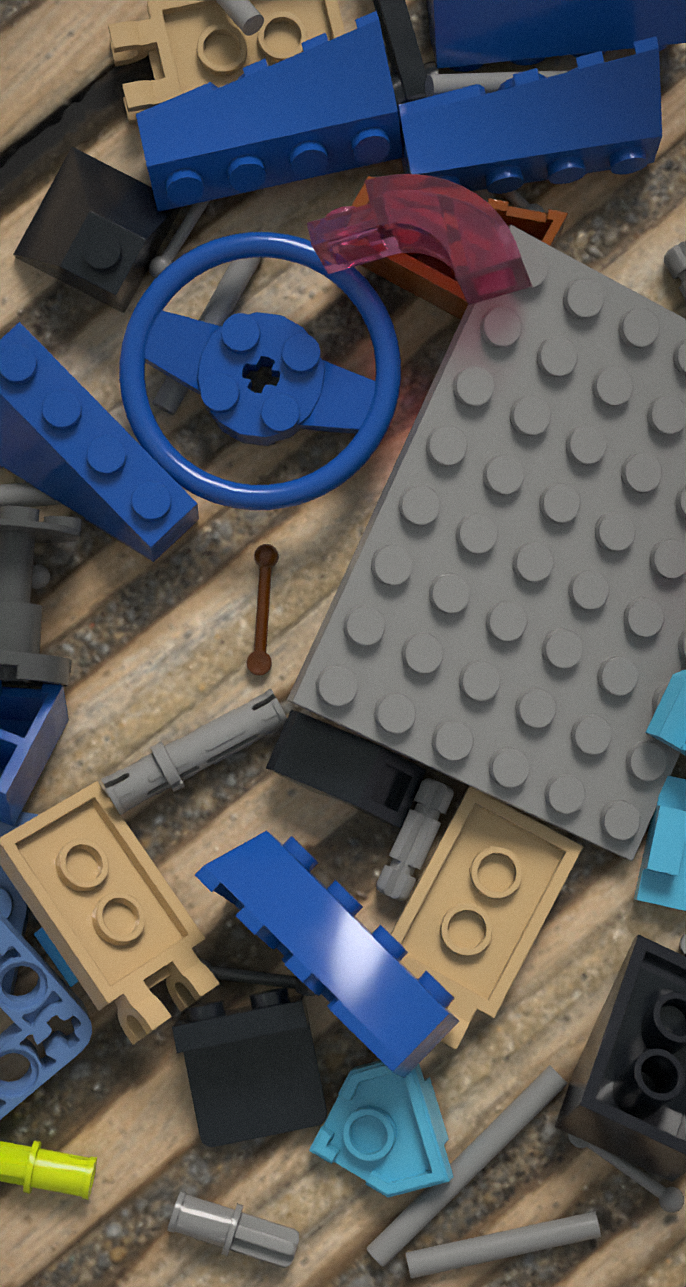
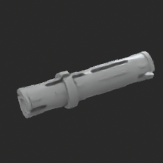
M269 689L252 699V701L229 711L164 746L162 741L150 747L152 750L151 754L101 780L119 814L122 815L141 802L169 788H172L173 792L185 786L183 781L197 774V772L220 762L250 746L253 742L283 728L287 717L272 689Z

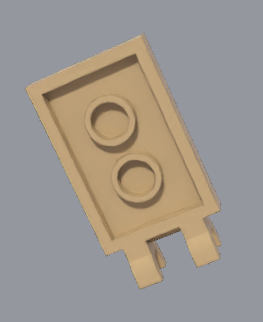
M148 0L147 12L149 19L108 25L111 38L109 42L115 67L137 62L149 55L154 80L151 81L143 80L122 84L125 96L123 97L129 125L137 124L136 113L211 82L219 88L236 81L244 74V67L262 59H266L269 66L304 52L301 43L323 33H326L329 40L346 34L338 0H249L264 17L261 29L249 36L240 30L216 0Z
M98 781L0 837V866L98 1011L115 1002L120 1025L132 1045L172 1017L162 1002L149 989L166 979L168 992L180 1012H182L220 984L209 968L199 960L192 950L204 941L205 937Z
M470 786L465 792L390 933L408 951V954L400 962L417 979L427 970L455 998L446 1008L459 1022L440 1041L455 1050L459 1046L476 1010L491 1018H495L583 848L582 845Z

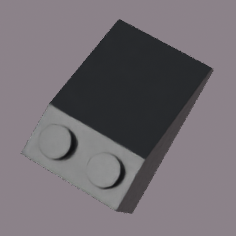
M638 934L630 946L574 1069L555 1127L671 1182L686 1173V957Z

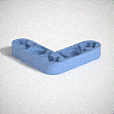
M0 912V1008L14 1022L0 1034V1058L6 1054L17 1053L26 1057L30 1062L28 1071L20 1079L10 1082L0 1079L1 1120L83 1051L90 1041L92 1025L82 1000ZM18 966L32 968L38 974L37 985L32 991L25 995L16 996L7 993L2 988L3 977L9 970ZM56 1015L64 1021L72 1017L71 1022L74 1031L67 1036L59 1030L50 1035L52 1030L49 1020ZM33 1035L37 1045L43 1041L46 1053L44 1058L39 1057L37 1049L26 1038L27 1036Z

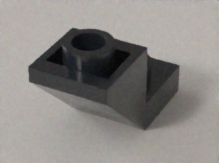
M295 710L290 711L266 766V769L312 792L340 800L386 824L402 828L426 772L424 768L380 745Z

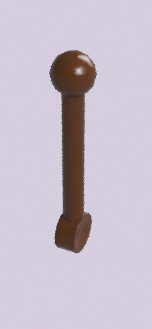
M271 544L260 545L254 553V560L259 566L254 652L248 656L246 663L249 671L258 676L265 675L272 667V659L266 651L272 567L278 562L279 553Z

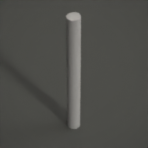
M549 1065L450 1164L454 1177L449 1182L427 1187L366 1247L370 1255L382 1267H385L568 1083Z

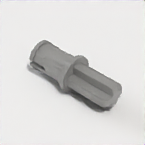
M183 1191L179 1192L167 1231L177 1232L223 1248L221 1255L227 1257L229 1251H233L282 1268L289 1267L292 1263L299 1242V1232L296 1229L242 1212L244 1205L238 1203L234 1210L186 1195L187 1193Z

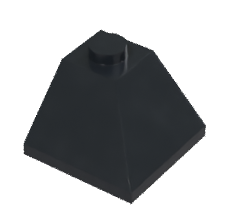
M71 147L13 255L15 258L125 313L149 269L151 260L155 258L181 207L158 212L152 187Z

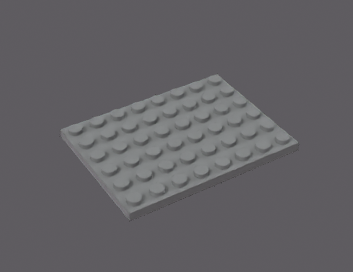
M510 225L504 228L499 236L287 701L617 856L633 861L656 809L662 787L667 776L671 775L680 755V752L645 732L672 675L686 669V319Z

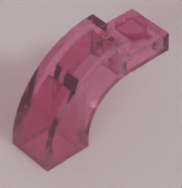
M395 174L364 180L369 204L359 207H340L329 212L324 218L307 223L311 245L328 274L395 254L421 253L443 261L454 270L455 277L469 305L532 287L517 243L502 217L476 193L449 180L419 174Z

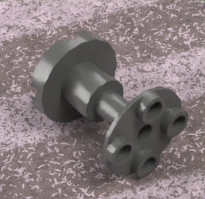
M1 506L0 681L16 686L42 687L43 684H55L67 687L69 685L72 660L40 654L43 606L31 603L35 543H66L80 540L82 520L67 516H45L44 522H39V509L23 506Z

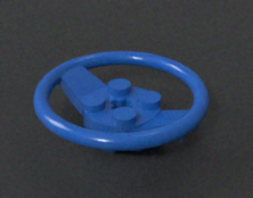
M247 232L217 238L197 246L176 259L153 280L134 308L126 327L119 361V382L126 417L139 444L182 488L200 498L231 508L275 510L304 504L329 493L350 479L367 463L382 442L395 414L401 385V357L395 328L384 303L367 279L354 266L324 246L304 238L274 232ZM247 258H275L298 263L328 278L356 306L371 337L375 356L376 378L374 381L322 360L318 342L303 327L282 315L260 312L252 314L237 313L228 317L223 326H218L166 312L163 309L187 283L205 271L221 264ZM145 363L201 395L206 410L215 420L221 431L242 443L270 446L276 444V441L291 438L301 429L356 435L326 465L295 480L269 485H250L221 479L200 469L183 457L163 434L149 404L145 383ZM260 367L272 368V376L279 378L277 385H265L262 393L251 391V379H246L249 372L258 371Z

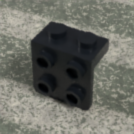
M288 987L251 994L249 995L251 1005L225 1010L223 1000L198 1004L185 1008L187 1018L178 1020L172 1026L177 1053H184L199 1136L204 1145L217 1147L315 1127L325 1121L327 1107L304 995L289 997Z

